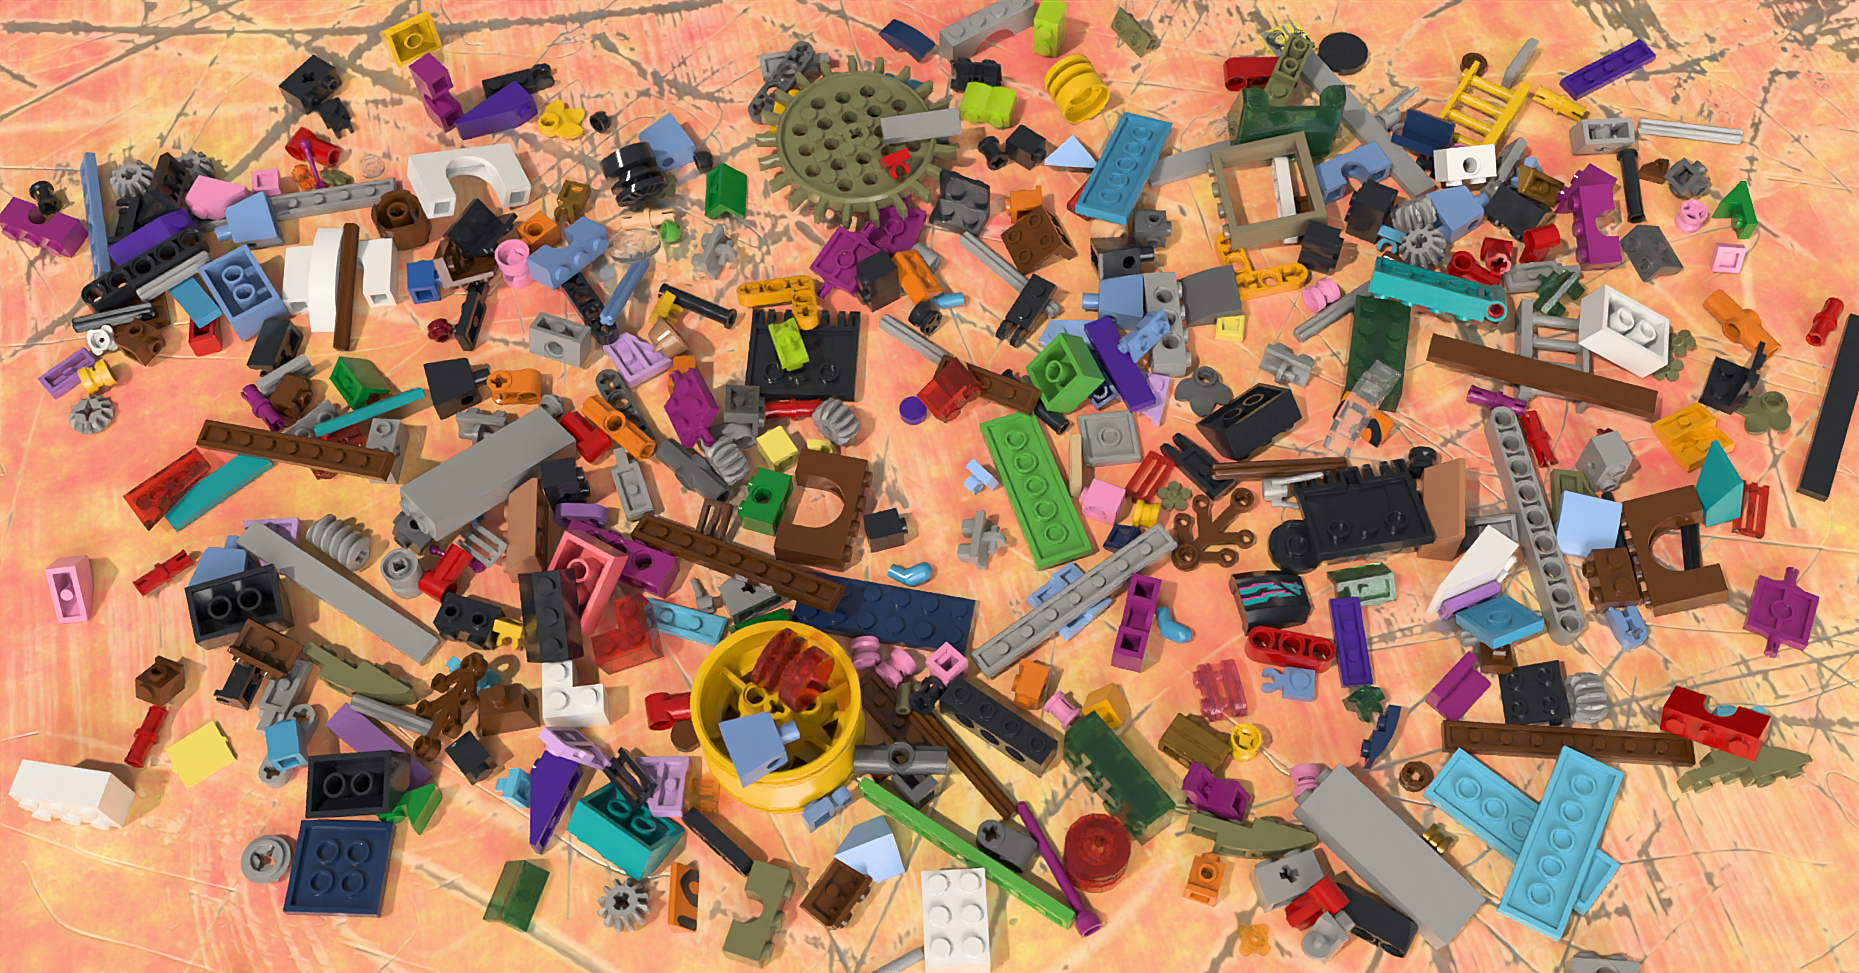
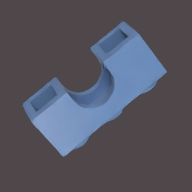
M1375 141L1367 145H1360L1348 153L1338 154L1324 163L1314 165L1325 205L1343 198L1347 184L1344 178H1354L1362 185L1364 182L1367 183L1369 179L1378 183L1387 179L1392 163Z
M582 216L565 229L568 246L553 248L545 244L526 258L532 279L552 290H556L610 248L605 226Z

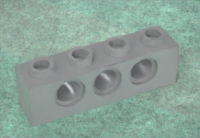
M1175 272L1143 273L1144 317L1148 312L1159 311L1161 308H1164L1171 327L1148 350L1151 373L1170 378H1184L1186 368L1191 366V352L1185 348V344L1188 343V329L1182 325V321L1185 320L1184 304L1180 305L1179 298H1182V284L1177 282Z

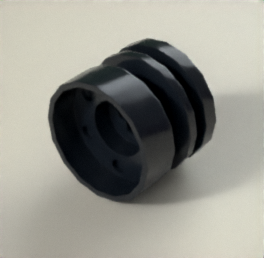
M638 142L620 148L609 154L599 163L606 181L610 183L616 182L611 187V192L613 195H617L615 201L619 207H627L647 201L663 191L668 185L666 178L661 176V168L651 167L656 162V157L648 142Z

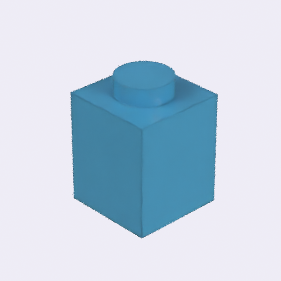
M280 720L275 725L265 727L268 760L278 772L308 764L305 730L296 720Z

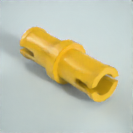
M1542 85L1539 86L1532 99L1553 109V113L1557 114L1559 112L1576 120V122L1580 121L1587 107L1567 99V95L1563 93L1559 95Z

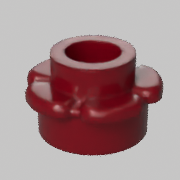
M439 318L428 324L427 330L429 333L427 336L430 340L434 339V341L439 343L445 342L450 339L454 329L447 319Z

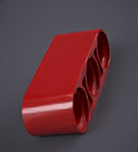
M1233 57L1227 59L1223 64L1225 88L1233 92H1249L1250 85H1267L1279 57Z
M1257 626L1248 635L1245 654L1251 661L1283 668L1293 667L1315 670V674H1321L1329 669L1335 655V646L1329 639ZM1261 641L1266 647H1257L1253 642ZM1283 647H1291L1296 653H1288ZM1313 653H1322L1326 659H1319Z

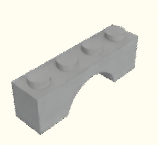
M999 0L939 30V51L949 63L950 60H956L961 57L971 58L981 42L992 33L1007 29L1016 35L1034 26L1036 4L1032 0Z

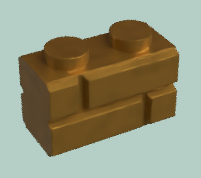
M1179 712L1160 738L1157 749L1188 770L1191 762L1202 763L1215 776L1228 757L1231 746L1222 734L1215 731L1210 733L1202 727V723L1192 715L1184 716Z

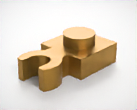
M565 180L556 199L558 207L554 210V217L557 222L560 221L563 215H567L568 224L574 223L576 219L574 212L575 210L583 211L591 193L590 185Z

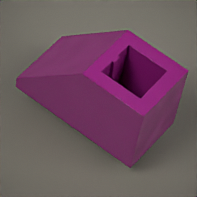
M1589 163L1583 171L1578 170L1570 182L1572 185L1569 188L1565 186L1557 196V200L1560 202L1556 212L1558 214L1572 213L1568 207V199L1570 193L1579 186L1611 184L1613 189L1617 178Z

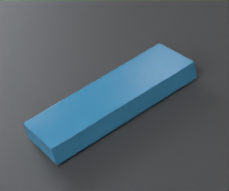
M192 276L168 289V292L199 329L223 314Z

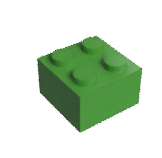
M1062 332L1025 367L1034 386L1042 391L1040 398L1047 411L1070 414L1105 381L1083 338Z

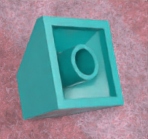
M1718 440L1711 442L1695 486L1702 508L1703 524L1705 527L1739 518L1741 513L1744 482Z

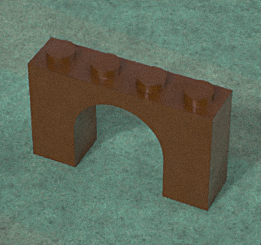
M802 448L795 470L797 486L833 493L843 502L844 507L836 520L822 527H806L780 522L773 546L775 558L780 561L843 573L845 563H850L852 558L853 546H850L852 537L857 538L860 521H857L859 512L863 513L865 510L866 496L863 495L865 488L871 487L873 472L869 471L868 460Z
M1694 484L1621 502L1623 509L1620 518L1622 530L1628 529L1631 538L1626 539L1630 556L1636 555L1638 564L1633 565L1637 581H1644L1646 591L1641 592L1646 609L1652 608L1654 617L1729 601L1728 588L1720 563L1686 571H1674L1659 565L1650 554L1653 542L1662 533L1671 529L1703 522L1702 508Z

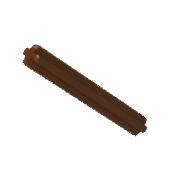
M345 223L343 225L333 348L336 351H348L350 347L360 227L356 223Z
M1343 456L1213 463L1210 473L1213 480L1295 476L1331 470L1332 474H1336V469L1348 467V463Z
M911 707L910 712L940 746H947V754L951 761L1004 820L1012 818L1017 813L1016 805L933 713L921 715Z

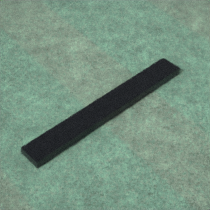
M1852 313L1846 318L1796 492L1825 502L1829 497L1859 392V316Z

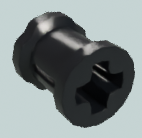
M988 136L979 142L977 149L985 156L987 167L994 171L1004 167L1009 157L1006 152L1001 150L998 138Z
M38 181L31 185L29 194L31 198L37 201L38 209L42 214H55L62 208V202L59 197L55 196L54 188L50 182Z
M932 675L925 677L921 683L922 687L918 691L913 692L909 697V704L912 709L921 715L931 714L934 711L935 703L947 690L943 681Z

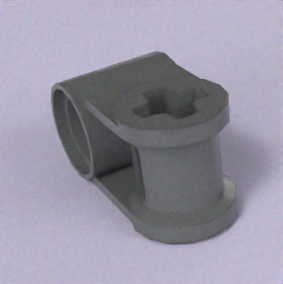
M993 819L982 822L977 830L976 846L978 850L1000 862L1008 869L1017 873H1024L1038 846L1035 840ZM991 833L995 834V839L993 838L990 842L985 840L986 836L988 837Z

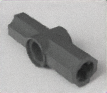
M673 438L665 439L659 444L655 452L656 458L674 472L677 480L687 490H695L704 499L708 498L724 503L728 500L732 492L731 487L712 472L709 464L700 455H692Z
M901 741L895 742L891 746L855 745L854 773L892 775L897 773L900 778H906L911 774L947 775V746H910L906 742ZM901 755L909 759L905 764L901 765L893 762L897 756Z

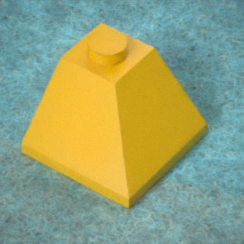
M428 10L379 32L385 49L398 68L423 57L427 53L442 48L433 19Z

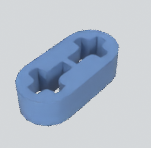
M1620 606L1625 608L1623 613L1620 609L1615 610L1613 607H1607L1604 614L1619 644L1627 649L1639 648L1646 640L1648 631L1637 607ZM1629 630L1631 633H1637L1638 636L1635 639L1632 635L1627 636L1626 632Z

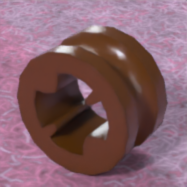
M1408 762L1399 773V782L1405 790L1412 793L1423 790L1429 781V770L1421 762ZM1410 773H1419L1420 777L1418 780L1410 781L1408 779Z

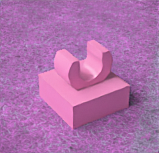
M277 167L251 172L253 194L264 191L269 197L282 194L281 174Z
M1716 242L1710 269L1714 272L1740 273L1746 253L1744 244Z

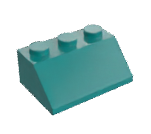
M612 782L578 800L566 829L580 842L587 844L604 859L612 862L637 881H641L657 870L685 832V829L668 817H653L646 802H644L640 809L632 807Z

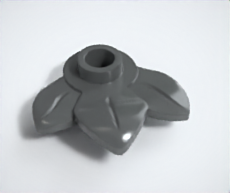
M1202 366L1193 372L1192 377L1182 379L1177 384L1174 398L1177 401H1190L1192 412L1198 417H1204L1210 414L1215 403L1228 405L1230 391L1226 385L1219 382L1218 374L1213 368ZM1205 379V380H1207V381H1209V382H1208V383H1204V382H1202V381H1200V380Z

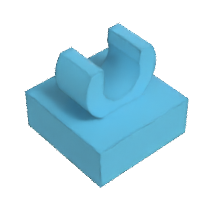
M510 768L507 778L497 779L494 790L503 791L502 798L517 808H529L531 775L521 768Z

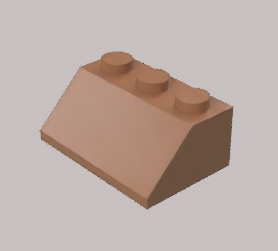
M1457 458L1424 468L1420 479H1415V488L1434 533V543L1415 546L1417 547L1416 558L1452 562L1465 537L1466 458Z
M531 478L509 494V504L504 506V518L508 522V530L503 531V542L508 546L507 556L502 557V569L504 573L508 574L512 583H519L518 574L547 571L549 504L538 478Z

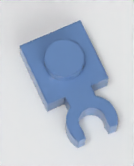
M1285 667L1283 674H1279L1273 668L1263 669L1262 677L1271 678L1273 683H1263L1261 687L1262 692L1270 694L1281 690L1282 699L1304 702L1313 701L1315 670Z
M844 785L836 790L831 797L828 798L826 796L820 801L816 799L805 807L804 813L801 814L803 824L810 833L814 832L836 816L835 812L848 806L853 801L851 798L852 794Z

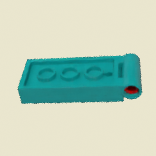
M1379 256L1376 258L1368 291L1373 292V295L1377 298L1389 299L1391 297L1399 299L1400 303L1407 306H1416L1418 304L1427 307V310L1437 314H1442L1443 311L1448 312L1463 321L1474 319L1483 322L1484 316H1486L1488 320L1498 322L1507 315V293L1500 285L1490 286Z

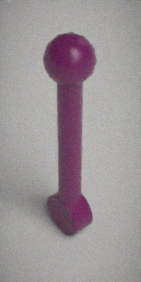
M302 140L300 147L304 149L316 182L314 188H325L326 185L320 180L309 149L310 142Z
M437 545L429 547V553L432 556H443L446 552L440 550ZM479 560L471 561L469 567H472L475 573H481L484 570V565Z

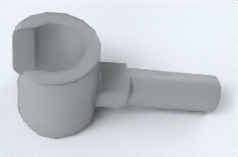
M692 578L690 583L695 592L698 611L713 613L714 603L712 595L703 596L697 579Z

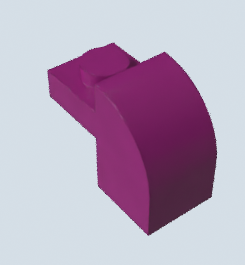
M1191 762L1181 789L1187 795L1185 804L1196 812H1209L1215 818L1224 821L1233 819L1242 822L1250 799V795L1238 781L1217 779L1202 763Z

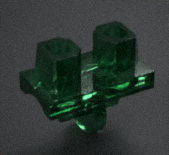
M1566 269L1560 275L1555 271L1548 277L1539 274L1536 280L1540 285L1534 291L1539 297L1534 301L1533 308L1549 316L1561 317L1566 310L1559 302L1565 294L1571 300H1576L1585 291L1578 281L1580 276L1576 272L1571 273Z

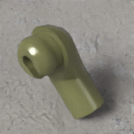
M907 681L899 685L895 708L898 714L905 715L910 713L909 697L913 692L918 691L922 687L921 682Z

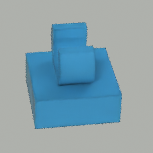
M1382 224L1378 232V238H1381V240L1377 243V251L1380 252L1384 244H1390L1392 246L1391 252L1396 254L1397 245H1402L1400 236H1407V234Z

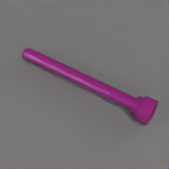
M1019 801L1016 804L1017 812L1032 839L1038 844L1037 848L1075 912V928L1080 937L1085 938L1094 934L1103 927V923L1097 913H1093L1091 909L1086 908L1027 803Z

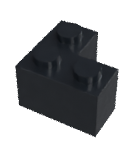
M1370 179L1367 183L1364 182L1358 191L1355 190L1349 201L1350 207L1344 219L1348 223L1345 233L1375 245L1379 229L1382 224L1385 225L1390 215V209L1394 207L1399 190Z

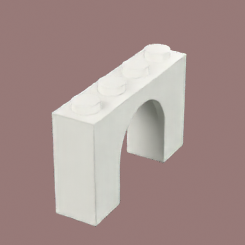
M509 143L409 155L407 176L428 219L454 215L456 195L448 179L457 175H473L487 181L495 190L503 208L528 205L532 186Z
M378 238L376 240L359 241L356 268L364 271L363 294L370 308L397 305L399 252L393 239ZM313 245L286 248L282 301L290 315L309 313L308 283Z

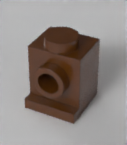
M286 373L269 401L280 415L299 421L304 417L302 414L304 408L312 400L313 392L310 387L313 383L302 375L296 377Z
M159 655L155 658V663L135 678L136 698L159 707L164 706L185 689L184 665Z

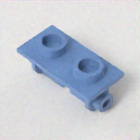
M1161 308L1159 311L1148 312L1135 326L1138 331L1131 330L1119 340L1118 349L1124 354L1130 352L1133 362L1136 363L1171 329L1164 308Z

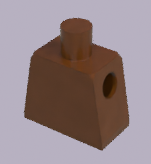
M523 684L493 685L490 688L478 691L479 715L483 737L540 727L538 699Z

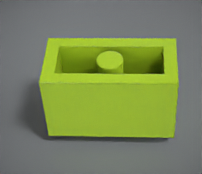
M1059 0L1041 1L1034 17L1033 53L1052 58L1057 57L1066 36L1067 2Z

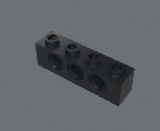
M959 676L953 680L940 698V712L1038 778L1042 776L1057 755L1058 741Z

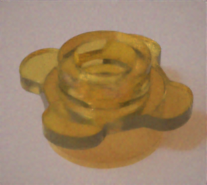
M1242 924L1238 927L1237 934L1240 936L1241 941L1238 950L1241 955L1249 956L1253 953H1259L1261 956H1266L1269 954L1271 947L1267 943L1269 929L1266 925L1252 924L1247 926ZM1255 937L1257 942L1253 943L1251 938Z

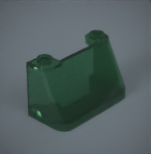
M1331 85L1324 88L1319 98L1320 105L1270 107L1268 95L1260 88H1241L1227 113L1230 146L1304 131L1311 158H1326L1334 148L1347 98L1345 85ZM1295 154L1280 156H1287L1288 160H1296ZM1272 158L1260 161H1272Z

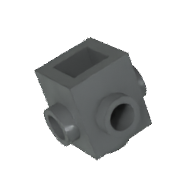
M1685 157L1676 162L1664 176L1670 183L1669 189L1678 197L1683 195L1690 199L1693 196L1697 197L1702 194L1707 188L1706 184L1711 181L1705 174L1708 169L1699 160L1693 162Z
M1134 210L1133 237L1139 246L1153 245V248L1165 247L1166 237H1171L1172 223L1167 221L1166 210Z
M403 511L392 522L395 525L392 534L395 536L393 538L394 541L402 548L411 549L418 556L434 540L429 533L424 534L413 516H407Z

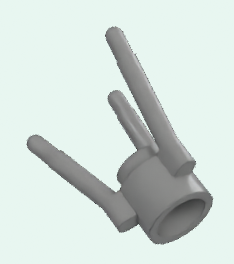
M1416 86L1410 91V87H1406L1382 110L1374 114L1375 119L1386 130L1389 129L1391 133L1403 128L1404 122L1399 123L1401 112L1398 107L1418 92L1420 88Z
M1323 472L1282 478H1262L1263 501H1271V507H1286L1299 510L1297 503L1281 500L1282 497H1287V484L1319 478L1323 476Z

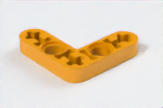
M1223 232L1217 236L1214 248L1220 265L1226 266L1231 262H1238L1243 267L1240 270H1234L1240 301L1294 291L1305 285L1308 271L1304 265L1289 263L1252 271L1244 249L1232 250L1231 248V253L1228 254L1229 249L1223 243L1227 242L1228 246H1231L1229 238L1225 239ZM1290 274H1294L1296 277H1299V279H1296L1294 276H1290ZM1264 278H1273L1277 284L1267 286L1262 280ZM1240 285H1244V287H1245V288H1248V290H1244L1243 287H1239V286H1240Z
M798 275L747 282L739 285L736 289L738 303L741 306L752 307L792 301L794 319L799 329L809 330L819 324L814 282L810 276Z

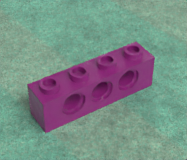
M572 519L566 530L580 529L629 555L618 582L665 599L680 571L676 557L672 553L664 549L657 551L649 548L646 543L640 540H628L614 530L604 531L590 521L584 520L580 522ZM643 564H651L646 569H640Z

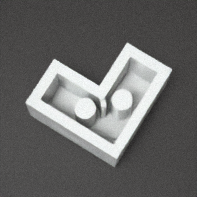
M573 660L542 663L543 720L548 727H575L579 729L610 725L609 696L603 684L579 686V673Z

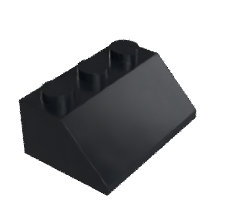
M1259 382L1230 401L1228 405L1222 406L1195 425L1198 431L1222 457L1241 461L1251 455L1250 452L1256 448L1269 444L1272 438L1279 433L1293 428L1294 423L1302 419V415L1291 389Z
M273 563L184 588L195 643L207 651L235 643L248 618H252L276 631L295 626L289 598Z
M575 568L518 574L527 662L547 663L584 657Z
M379 750L309 756L305 818L314 819L392 813L410 785L411 754L395 750Z

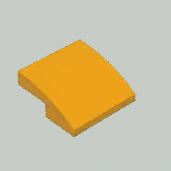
M1698 401L1652 423L1651 426L1664 448L1687 473L1703 466L1712 441L1718 440L1726 454L1733 451L1735 442L1716 427L1717 417Z

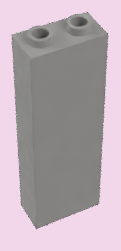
M539 406L400 487V507L407 516H413L424 534L429 533L436 541H439L508 499L512 491L531 478L541 479V462L569 457L576 458V439L548 412Z
M1339 763L1333 770L1327 766L1315 779L1319 783L1313 791L1307 788L1295 800L1299 806L1292 814L1313 834H1316L1317 838L1395 912L1413 921L1419 928L1418 933L1435 950L1446 946L1484 903L1486 898L1345 766Z

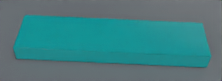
M415 387L313 425L312 429L316 437H321L424 398L425 395L422 388Z
M238 455L159 510L175 531L178 532L272 468L273 464L269 460Z

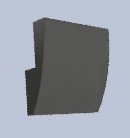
M1233 264L1203 270L1178 281L1182 284L1181 299L1185 307L1187 328L1212 325L1215 318L1242 315V305Z

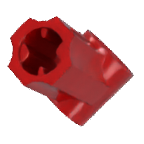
M300 127L285 145V150L290 156L299 161H304L307 156L304 149L300 147V142L308 140L314 162L328 168L330 166L335 167L339 162V155L341 153L339 147L319 139L311 130L305 127Z
M1550 223L1524 231L1523 241L1525 247L1520 256L1519 263L1544 261L1549 249L1558 247L1560 244V233L1555 224Z
M1491 237L1484 238L1480 260L1485 261L1486 267L1491 271V275L1501 276L1510 270L1513 241Z
M1467 251L1455 252L1444 271V274L1490 286L1498 285L1502 279L1499 276L1491 275L1490 271L1476 264L1474 256Z
M569 411L562 417L559 424L576 439L578 452L589 464H592L613 448V444L608 436L600 428L595 429L578 411Z
M451 543L435 568L428 569L421 576L418 589L442 604L447 592L456 594L458 589L457 582L474 557L459 546Z
M691 691L675 695L658 692L646 696L644 702L648 728L653 731H663L672 728L676 722L691 720Z
M1328 874L1307 889V893L1289 903L1284 910L1289 925L1302 931L1315 923L1327 911L1332 916L1350 901Z

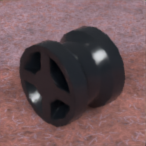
M921 301L911 311L908 321L913 326L918 325L922 333L929 335L939 326L942 314L938 310H932L930 304L926 301Z
M1418 446L1409 450L1408 459L1411 463L1407 468L1411 478L1420 479L1424 468L1434 466L1438 457L1437 451L1425 446Z

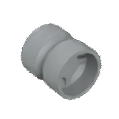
M398 548L387 553L381 561L380 570L394 594L401 599L408 600L423 594L418 589V583L426 571L414 552L409 549Z

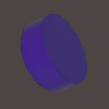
M915 396L905 398L899 406L901 420L909 425L922 423L927 416L925 401Z

